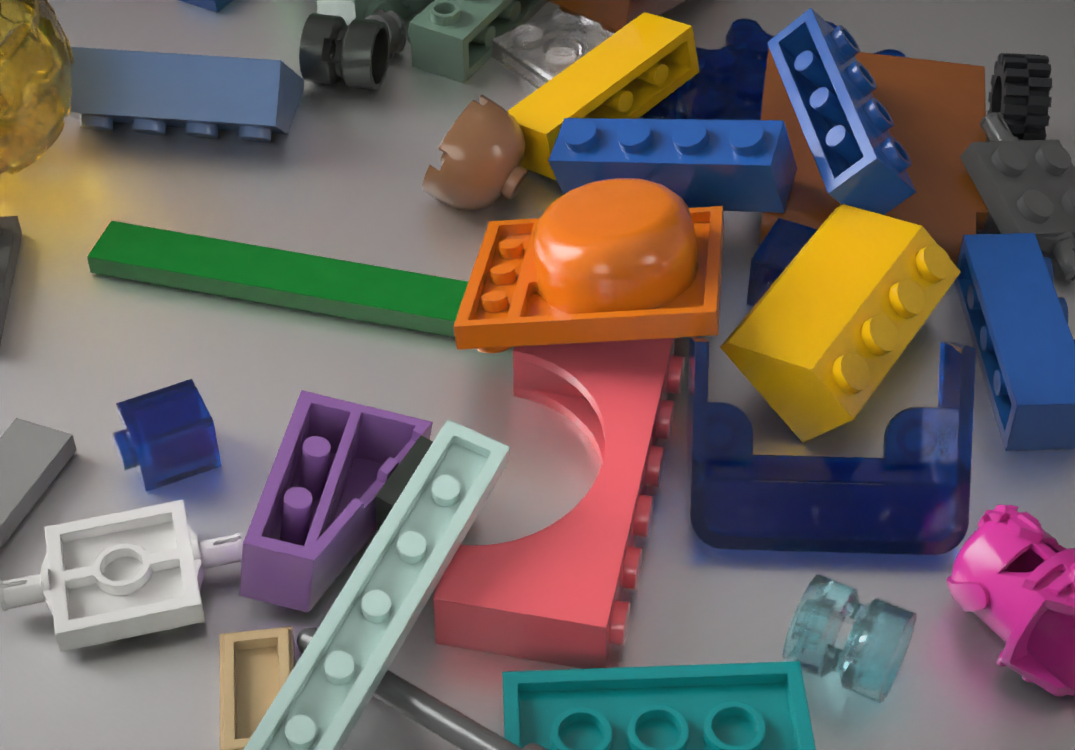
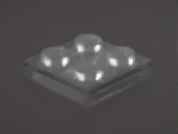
M557 8L552 13L525 25H520L514 30L492 39V57L538 89L614 33L604 30L598 22L582 15L567 14L560 8Z

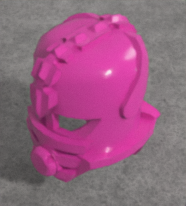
M997 505L994 510H987L977 524L978 529L968 538L956 556L952 575L946 579L952 598L964 611L973 612L1006 643L997 659L999 666H1008L1022 675L1025 682H1033L1054 696L1070 695L1074 697L1075 548L1066 549L1059 545L1053 536L1043 530L1036 518L1028 512H1018L1019 507L1014 505Z

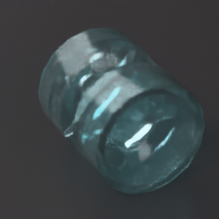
M816 575L805 590L793 616L784 644L783 661H800L801 670L820 678L832 671L839 673L842 687L881 703L888 695L905 658L915 628L916 613L880 598H875L865 605L860 603L857 589L823 575ZM843 622L853 625L844 650L834 647Z

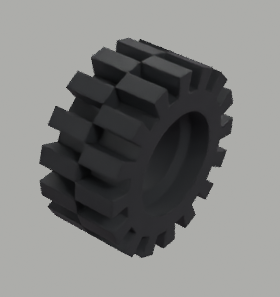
M1001 53L998 55L997 61H995L994 75H992L990 82L992 89L988 97L990 106L987 115L992 112H1001L1013 136L1019 140H1045L1046 138L1045 127L1049 125L1048 108L1051 107L1052 97H1049L1052 88V78L1049 77L1052 70L1048 56Z

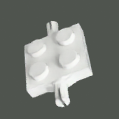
M184 500L46 526L44 528L47 554L41 566V574L6 581L0 580V604L2 610L7 611L12 608L46 602L48 609L53 614L55 636L60 652L205 622L200 594L204 578L203 569L241 562L243 546L240 532L234 535L198 542L197 535L188 525Z

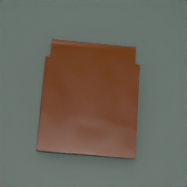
M768 47L760 120L784 121L797 165V171L785 213L762 212L758 246L800 251L834 209L841 204L830 196L826 190ZM859 52L855 56L856 60L868 70L877 85V88L871 93L885 107L894 122V126L889 129V133L903 146L912 161V165L906 170L916 193L890 210L885 216L923 226L957 266L963 235L976 234V229L983 230L988 215V208L960 159L962 153L972 142H986V134L980 127V121L986 116L985 66Z

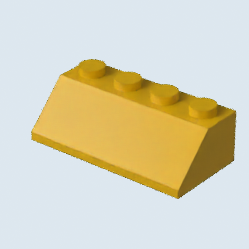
M842 204L834 209L720 348L800 441L804 443L855 419L961 271L951 261L947 252L936 243L923 226Z

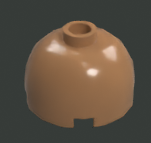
M480 95L479 103L473 100L456 119L438 149L443 152L440 160L443 164L440 170L429 165L424 176L422 189L441 203L464 211H477L490 207L501 195L512 199L528 174V170L520 166L526 146L524 133L516 119L502 106L484 95Z

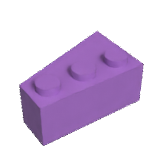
M301 390L243 542L239 596L308 613L377 531L376 494L420 435L430 440L433 422Z

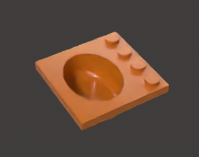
M614 178L591 182L568 191L550 204L541 218L489 221L453 326L457 350L477 349L482 353L492 354L500 353L516 346L718 335L725 230L723 206L688 208L679 195L662 184L638 178Z

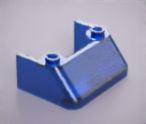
M704 336L689 337L687 405L689 517L696 535L711 547L729 550L940 555L953 550L964 539L969 525L976 348L956 342L940 341L938 407H909L894 415L885 429L883 458L753 455V428L747 415L733 404L708 401L709 341Z

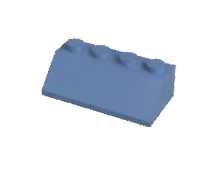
M67 47L62 112L80 120V127L89 130L113 131V123L133 124L132 131L144 134L163 135L165 134L166 126L186 127L185 134L193 137L218 138V130L239 131V139L270 142L271 133H289L304 91V79L281 60Z

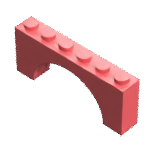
M675 338L514 347V397L529 399L546 405L575 423L594 446L601 463V469L585 497L569 513L552 525L534 534L504 543L459 546L438 582L433 596L436 644L581 669L606 668L611 644L624 646L630 616V602H624L621 599L624 588L636 590L642 562V548L633 546L636 536L648 537L654 496L645 495L647 486L659 487L665 448L656 445L658 438L670 439L675 401L667 400L668 393L680 394L684 373L685 357L674 355Z

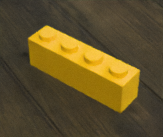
M644 12L509 109L507 112L516 119L524 133L526 151L520 166L557 181L548 160L564 118L638 119L699 73L693 27Z

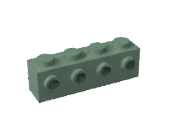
M434 0L409 22L407 37L411 44L412 66L465 84L548 1Z

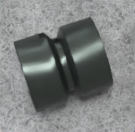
M318 13L310 14L305 21L299 47V64L303 79L310 82L334 85L343 78L345 84L349 87L378 90L385 79L389 60L390 39L387 24L382 21L356 18L347 25L341 16Z

